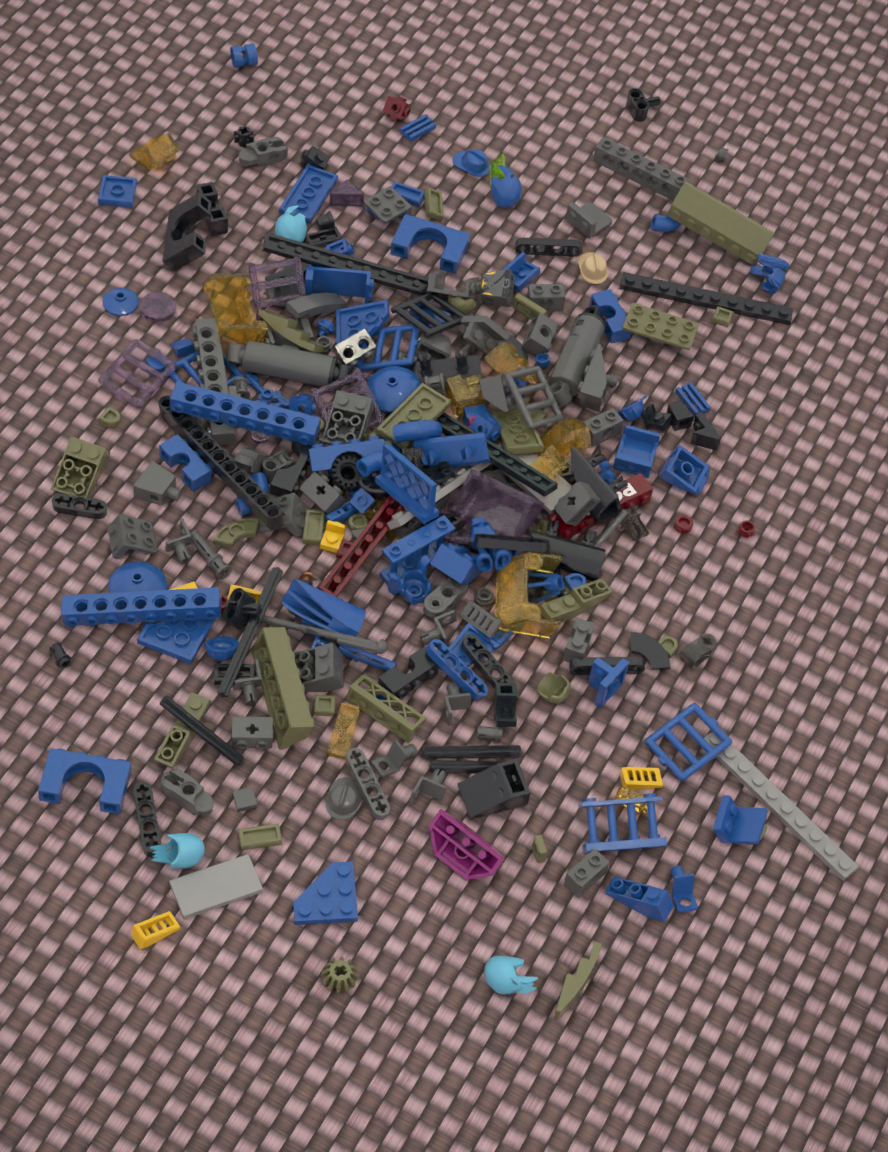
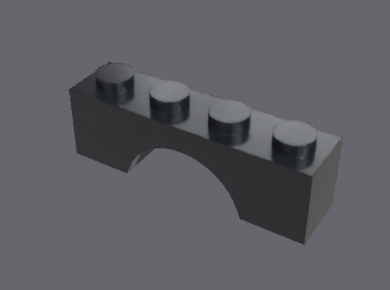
M319 432L314 445L321 444ZM292 441L291 450L297 454L299 459L290 468L277 469L270 484V494L278 497L291 493L298 495L301 486L299 484L301 480H305L307 475L306 469L310 465L308 450L312 449L311 445Z

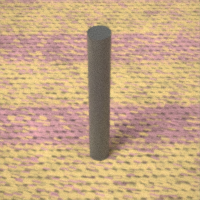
M621 510L594 542V547L600 548L628 515L627 511Z

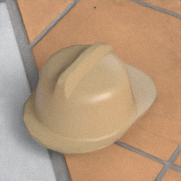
M588 252L579 257L578 264L585 281L591 284H600L607 279V263L601 255Z

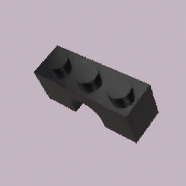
M208 182L196 185V194L200 192L211 201L210 215L204 218L210 235L216 236L228 233V217L224 207H219L218 193L214 183Z
M422 647L409 656L408 668L412 671L411 673L403 674L395 667H392L379 676L378 684L402 700L410 691L421 687L423 682L433 679L438 674L439 666L428 656L426 648Z

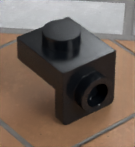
M312 146L308 150L305 149L301 154L300 158L302 160L300 165L303 167L308 162L310 165L324 170L329 156Z

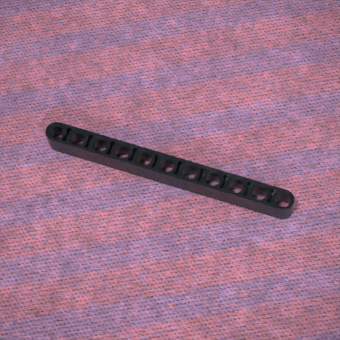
M171 396L161 397L158 405L163 420L182 439L188 442L191 449L196 451L200 458L210 465L218 477L269 529H280L283 526L280 506L191 415L170 410Z

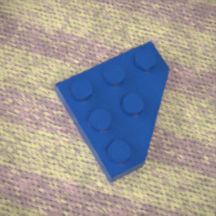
M388 300L336 309V345L364 328L371 337L390 318ZM359 342V347H361L365 342ZM344 351L343 354H347V353H351V352H350V351Z
M216 618L162 621L156 624L154 622L148 623L139 635L137 644L192 664L213 627Z
M353 861L332 862L293 902L295 925L358 921Z

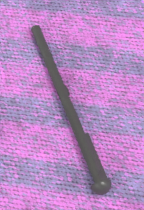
M264 615L261 621L262 623L300 631L303 634L310 633L334 639L339 644L377 652L378 654H383L388 649V644L384 639H380L379 642L266 615Z

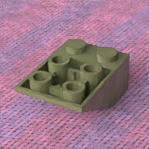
M71 436L51 489L67 495L88 498L103 473L111 452L104 447Z

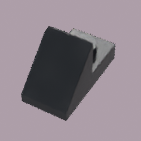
M702 412L696 414L693 423L695 432L690 443L717 450L721 437Z

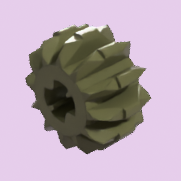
M343 956L340 957L339 961L333 957L331 963L326 962L325 969L322 971L323 984L329 985V991L335 988L337 994L342 989L347 993L349 987L354 988L355 981L358 980L356 965H352L351 959L344 962Z

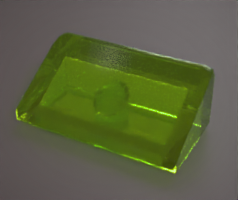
M503 152L490 164V188L493 177H498L500 180L505 178V174L498 167V165L505 166V154Z

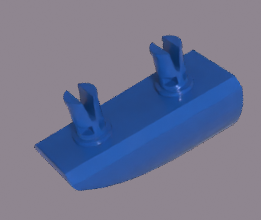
M485 433L417 439L413 442L419 470L421 466L438 465L442 461H448L451 467L490 462Z
M296 578L281 601L290 611L323 629L355 637L360 632L366 613L365 610L317 589L313 584L309 585L308 582L304 583Z

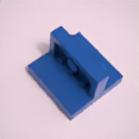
M598 657L593 662L588 683L593 689L598 690L595 705L599 708H602L624 684L629 662L624 658L614 668Z

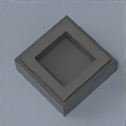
M253 787L233 791L237 812L257 808Z

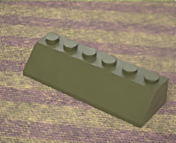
M686 181L666 214L673 220L753 266H756L758 262V254H763L775 234L773 231Z
M264 627L251 651L254 661L258 659L262 691L269 716L273 717V730L278 748L282 750L308 738L314 729V719L310 715L309 702L306 701L304 685L301 684L300 671L295 663V653L290 646V636L287 635L285 627Z

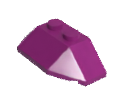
M442 809L438 811L428 825L434 855L466 880L493 876L505 860L492 844L462 821Z

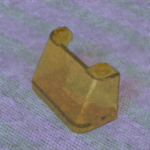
M209 274L207 281L204 283V291L207 292L217 323V331L220 332V335L246 346L249 340L262 343L268 327L266 321H256L249 301L252 295L251 291H248V284L252 283L250 275Z

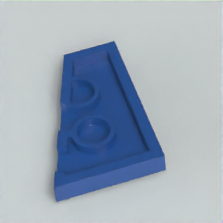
M468 623L449 648L469 667L473 663L461 649V643L466 635L473 634L477 636L490 653L497 650L500 644ZM467 643V645L474 646V643ZM479 655L478 660L484 658L485 656ZM446 659L447 664L454 667L453 662Z

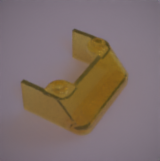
M528 552L511 557L509 565L502 570H497L495 618L502 622L499 629L551 638L560 626V622L541 619L540 608L536 604L527 602L528 570L553 573L561 562L562 556Z

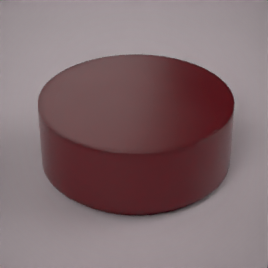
M680 515L675 519L674 528L677 532L687 534L692 530L693 520L689 516Z

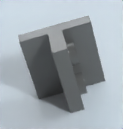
M463 316L461 323L467 327L463 338L486 356H491L497 341H507L510 334L487 316Z

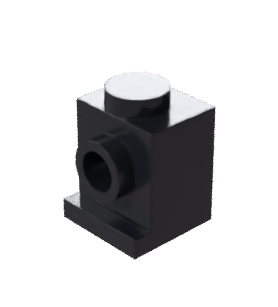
M682 400L668 404L666 413L672 415L673 420L670 424L673 430L678 431L690 428L694 415L689 413Z

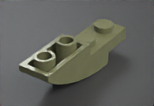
M601 578L573 588L568 595L541 604L538 610L549 623L557 620L565 622L596 606L609 597L613 591Z
M191 692L183 709L202 723L201 719L210 704V700ZM177 719L175 725L172 724L154 760L174 768L189 747L196 733Z

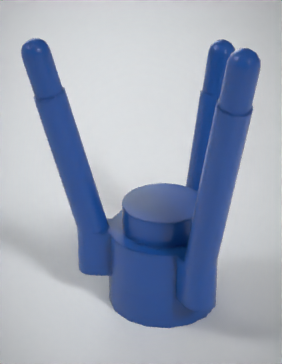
M526 572L525 576L547 579L544 582L518 586L519 589L544 586L547 591H550V593L536 599L535 603H538L554 595H560V591L564 588V581L558 573Z

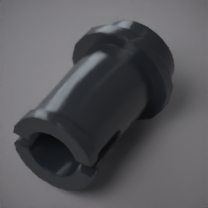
M61 643L52 644L49 650L56 659V665L61 668L68 667L71 664L70 655L66 654Z

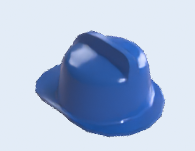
M479 149L461 151L453 156V164L471 175L481 177L487 175L490 171L487 156Z

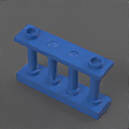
M443 515L382 549V553L390 561V566L380 571L379 576L388 586L390 572H396L401 577L404 573L417 569L418 560L424 554L429 555L432 561L440 545H448L444 541V537L455 531L456 528Z
M656 793L644 794V798L596 801V798H585L584 802L578 804V808L587 809L589 840H587L588 843L582 845L583 853H590L594 848L598 852L667 846V838H660V834L657 831L655 803L662 801V796L656 797ZM635 804H647L650 833L648 839H640V836H638ZM627 805L630 836L625 841H620V837L617 835L615 806ZM595 807H607L610 837L608 842H600V839L597 837Z

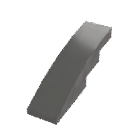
M337 293L311 294L288 301L286 304V308L296 318L304 315L310 318L317 314L323 317L335 312L336 309L347 307V303Z

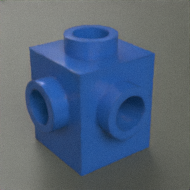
M309 394L292 395L289 410L312 415L316 413L317 404L314 403V398L310 397Z
M477 414L470 429L477 433H485L486 439L494 442L500 436L503 426L491 415Z

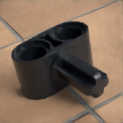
M632 88L628 92L626 107L635 121L643 122L647 118L649 107L661 104L659 96L646 99L640 89Z
M236 588L229 597L223 613V619L236 629H243L251 615H258V613L262 612L261 605L256 603L255 598L245 590Z

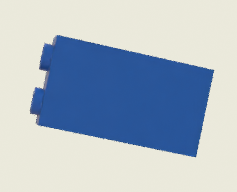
M307 266L305 296L312 293H337L343 296L365 297V304H367L368 301H372L373 291H369V289L373 290L374 279H370L371 271Z

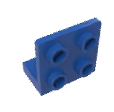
M723 795L713 830L721 843L759 844L768 810L767 808L737 807L731 796Z

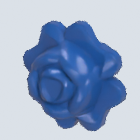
M322 319L321 322L316 321L320 329L318 335L325 336L326 333H335V330H333L334 323L328 319Z

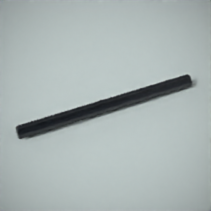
M279 567L272 568L257 602L261 605L262 612L258 613V615H251L217 693L223 698L228 697L281 579L283 570Z

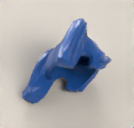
M759 253L758 262L763 267L751 266L750 273L766 278L767 282H762L763 289L770 294H776L785 280V273L790 267L789 263L781 258Z
M424 554L418 560V568L404 573L401 577L396 572H390L388 591L392 595H401L412 605H417L420 601H424L432 592L430 581L425 577L428 564L431 561L429 555Z

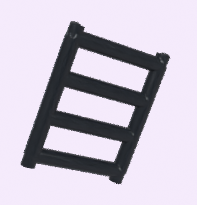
M438 292L425 294L391 308L393 314L397 313L423 332L426 338L461 325L463 316H471L464 314L439 296ZM433 299L458 318L453 319L429 301ZM416 305H423L446 323L441 324ZM410 309L434 328H428L405 310Z

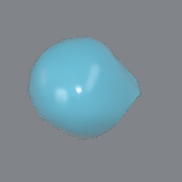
M298 205L288 207L286 212L276 221L275 234L303 242L307 231L305 216L301 213L293 216L296 213L294 210L299 207Z
M192 833L167 834V838H171L167 844L150 847L156 850L153 852L156 854L153 856L155 858L151 859V861L166 863L170 865V868L179 869L195 866L200 862L205 853L202 839Z
M494 956L488 960L484 967V976L487 984L495 992L503 995L519 992L527 994L534 991L537 987H533V982L538 977L517 976L516 967H522L524 959L510 956Z

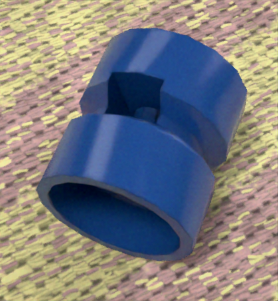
M254 43L244 44V47H241V45L230 47L231 61L234 68L244 67L245 64L247 66L258 64V55Z

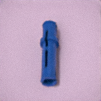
M340 644L339 650L343 655L354 659L355 662L360 661L384 671H388L392 667L396 668L397 662L360 648ZM350 651H353V652H356V653H358V654L364 655L365 658H364V657H361V656H359V655H356V654H354V653H351ZM370 658H372V659H374V660H377V661H379V662H382V663H384L385 665L380 664V663H377V662H375V661H372V660H370Z

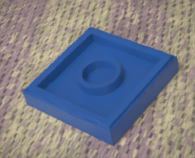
M103 175L98 204L132 208L137 178Z

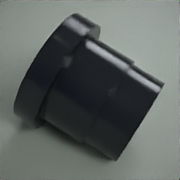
M331 211L316 218L319 230L335 227Z

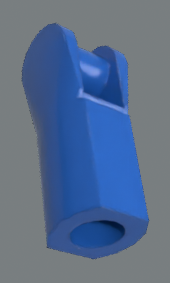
M348 501L340 508L326 515L324 520L325 523L328 520L340 523L357 514L359 510Z

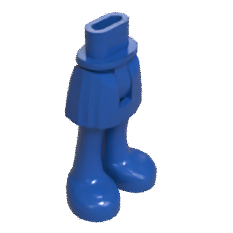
M484 517L474 518L471 520V540L473 547L479 551L475 562L479 570L491 572L493 569L491 556L487 553L486 548L475 546L474 539L475 534H497ZM489 548L496 570H502L511 562L510 552L504 549Z

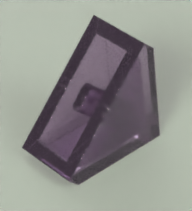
M347 179L330 191L329 206L364 207V192Z

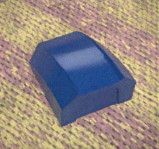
M679 445L667 457L658 476L675 487L690 493L700 494L709 477V466Z

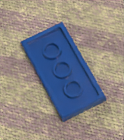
M307 164L280 206L279 213L283 215L288 207L298 205L299 207L294 210L296 213L293 216L299 213L303 214L306 223L310 225L337 183L339 176Z

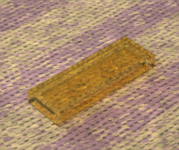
M341 702L327 756L345 760L353 740L361 711L360 706Z

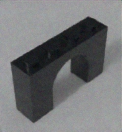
M200 192L169 210L162 262L173 271L182 268L205 254L207 241L195 231L185 236L195 223L210 215L211 201Z

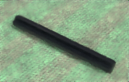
M163 697L160 705L233 764L239 765L244 757L170 697Z
M520 745L424 746L422 748L423 758L521 756Z

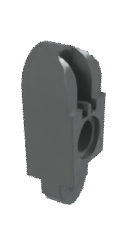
M279 137L261 139L246 144V148L242 149L239 153V162L248 166L256 164L257 167L281 162L288 156V147Z
M241 448L240 453L236 454L235 461L243 469L260 473L263 460L268 455L251 448Z
M449 577L425 598L423 612L434 619L437 616L452 611L468 592V584H461Z
M176 768L162 777L161 790L165 796L193 815L196 813L197 815L206 816L212 813L214 807L213 798L204 791L203 786L187 773Z

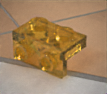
M551 445L530 466L554 480L557 477L555 474L558 471L561 473L569 466L567 462L571 458L568 456L564 459L556 448Z

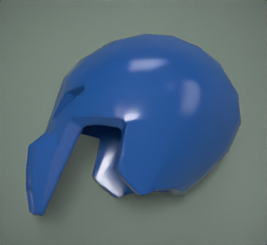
M498 165L506 177L503 180H500L498 177L491 179V193L496 205L506 209L519 202L522 195V185L511 169Z

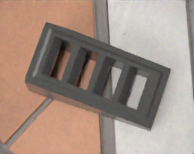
M469 601L460 614V617L489 638L494 636L502 624L501 621L473 601ZM493 620V622H492V624L490 625V627L488 628V630H485V629L488 627V625L490 624V622Z

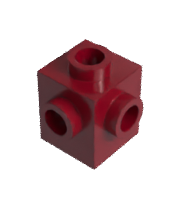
M388 96L382 111L390 114L389 118L395 121H399V119L405 120L410 114L411 105L406 103L407 99L397 96V98Z

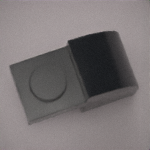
M496 683L494 720H496V727H516L517 725L516 683Z

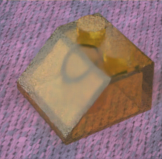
M169 132L151 138L129 154V156L147 170L154 168L158 170L164 166L166 160L174 159L180 148Z

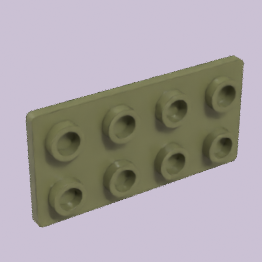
M632 303L622 329L690 350L699 323Z

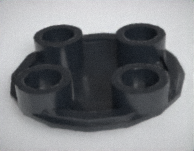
M448 461L439 462L438 465H424L420 467V470L435 483L446 481L455 475V469L449 465Z

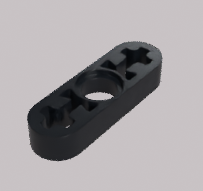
M57 494L52 498V507L57 513L93 519H102L107 515V505L102 500L67 494ZM76 504H83L85 507L83 509H76L74 506Z

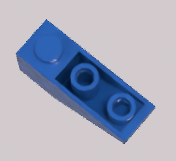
M614 876L605 890L606 895L636 912L665 922L674 907L667 890Z

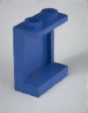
M625 425L613 469L634 475L641 473L645 478H649L660 434Z

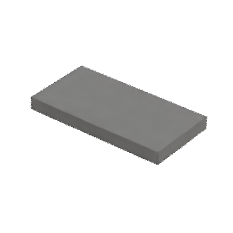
M535 453L514 454L518 459L558 483L555 491L543 497L505 473L549 514L555 512V505L561 497L571 490L572 485Z
M248 854L169 881L183 919L263 893V887Z

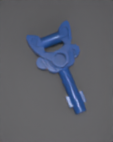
M250 372L245 374V378L249 381V386L252 385L260 394L256 402L268 405L275 403L272 406L289 410L290 401L282 397L280 391L276 390L274 392L270 389H264L256 375H252Z

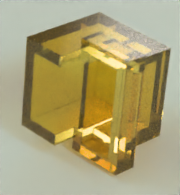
M480 374L464 378L463 380L460 375L446 379L447 398L451 400L450 406L455 417L463 415L464 407L483 404V395L479 382L482 379Z

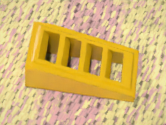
M621 768L620 779L624 792L663 787L659 768ZM651 775H655L656 781H652Z
M168 911L133 925L131 936L138 947L144 949L180 930V925L172 913ZM166 920L170 927H166L163 921Z

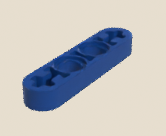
M433 639L426 646L428 656L466 693H470L472 699L479 701L487 695V685L441 640ZM446 659L451 660L454 667L449 666ZM460 673H464L467 676L468 681L463 680L460 676Z

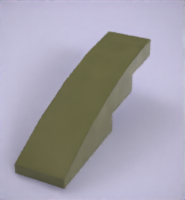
M259 310L258 314L288 340L312 352H323V344L309 340L310 332L296 328L297 320L269 310Z
M594 941L589 960L580 958L576 975L567 973L553 1020L558 1021L583 991L594 970L602 947L601 943Z

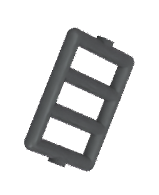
M539 366L519 367L516 371L508 372L504 375L529 429L549 428L552 424L564 420L563 414ZM536 374L539 381L538 384L517 388L514 378ZM540 390L544 391L547 400L525 405L521 395ZM551 406L555 416L537 421L532 420L530 411Z

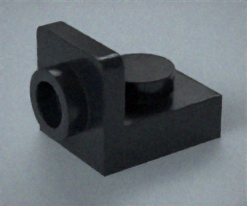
M649 404L641 414L647 429L664 431L673 420L671 414L656 412L654 404Z

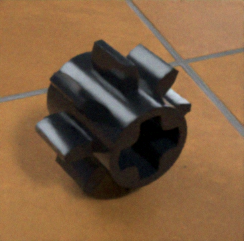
M242 126L238 128V131H234V143H238L240 147H246V144L254 142V131H250L248 127Z

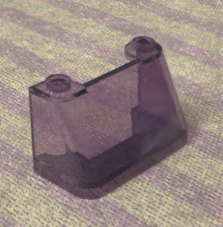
M471 468L452 510L458 512L457 515L466 521L468 517L471 519L484 517L494 530L503 535L522 537L540 514L545 503Z

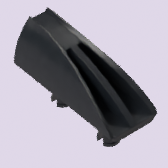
M458 349L455 352V358L431 360L429 353H427L426 359H424L421 353L419 355L420 361L413 362L412 365L408 366V369L416 374L420 384H425L424 376H436L443 372L445 390L481 387L479 382L482 379L480 355L467 356V351L464 349L462 356Z
M572 447L571 463L576 483L580 481L589 484L601 499L589 513L597 523L615 517L621 512L620 501L616 493L628 486L627 481H623V476H620L608 485L594 469L595 466L606 460L601 450L586 459L576 447Z
M552 519L548 520L545 534L532 530L530 538H541L550 541L548 552H538L542 557L559 564L561 569L569 573L582 574L591 581L598 580L606 550L593 546L597 535L595 530L591 537L588 538L589 529H585L582 543L556 537L560 525L558 520L554 528H552Z

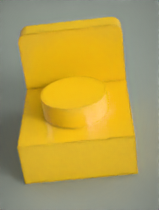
M328 520L326 531L320 543V549L337 553L342 540H344L346 526L339 522Z

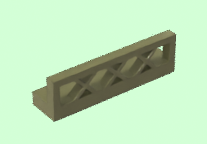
M365 674L349 686L346 700L408 744L413 740L416 730L426 721L425 716ZM364 682L370 686V689H363L360 685ZM375 695H383L386 700H379ZM391 706H398L402 711H394ZM407 717H414L418 721L413 724L407 720Z

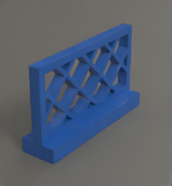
M384 444L381 474L376 476L375 483L423 524L438 517L439 510L435 508L437 484L390 444Z

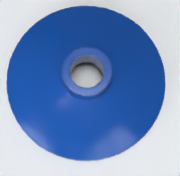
M127 288L111 289L103 297V307L105 310L116 316H126L133 313L139 304L136 293Z

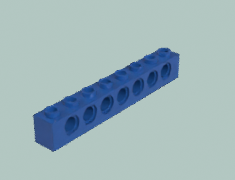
M176 382L170 397V410L177 413H185L194 417L209 419L213 422H221L233 427L236 426L249 431L264 433L268 436L272 435L284 440L300 442L304 445H314L320 430V417L181 382Z
M219 587L62 595L61 616L64 626L72 627L77 625L221 618L222 597Z

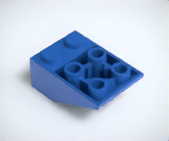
M441 544L430 562L431 565L461 584H468L483 573V571L478 569L475 562L478 555L470 554L471 550L463 545Z

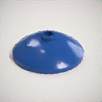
M400 366L385 367L370 377L366 386L367 397L373 399L377 410L393 413L420 385V381L416 374L407 368Z
M130 562L120 566L113 572L109 579L108 590L109 593L167 590V581L162 571L156 566L146 562Z

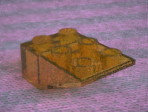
M510 342L499 343L485 357L486 361L500 373L516 371V369L523 366L529 368L528 360L522 355L519 356L515 352L517 349ZM536 374L517 378L531 384L539 383Z
M577 418L559 421L540 437L544 445V452L534 453L543 461L551 460V457L569 455L568 453H571L572 447H576L579 452H584L587 448H591L589 426Z

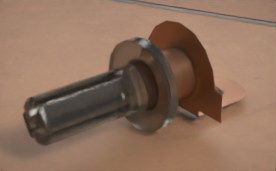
M305 572L299 577V580L312 585V581H316V578L312 576L311 572Z

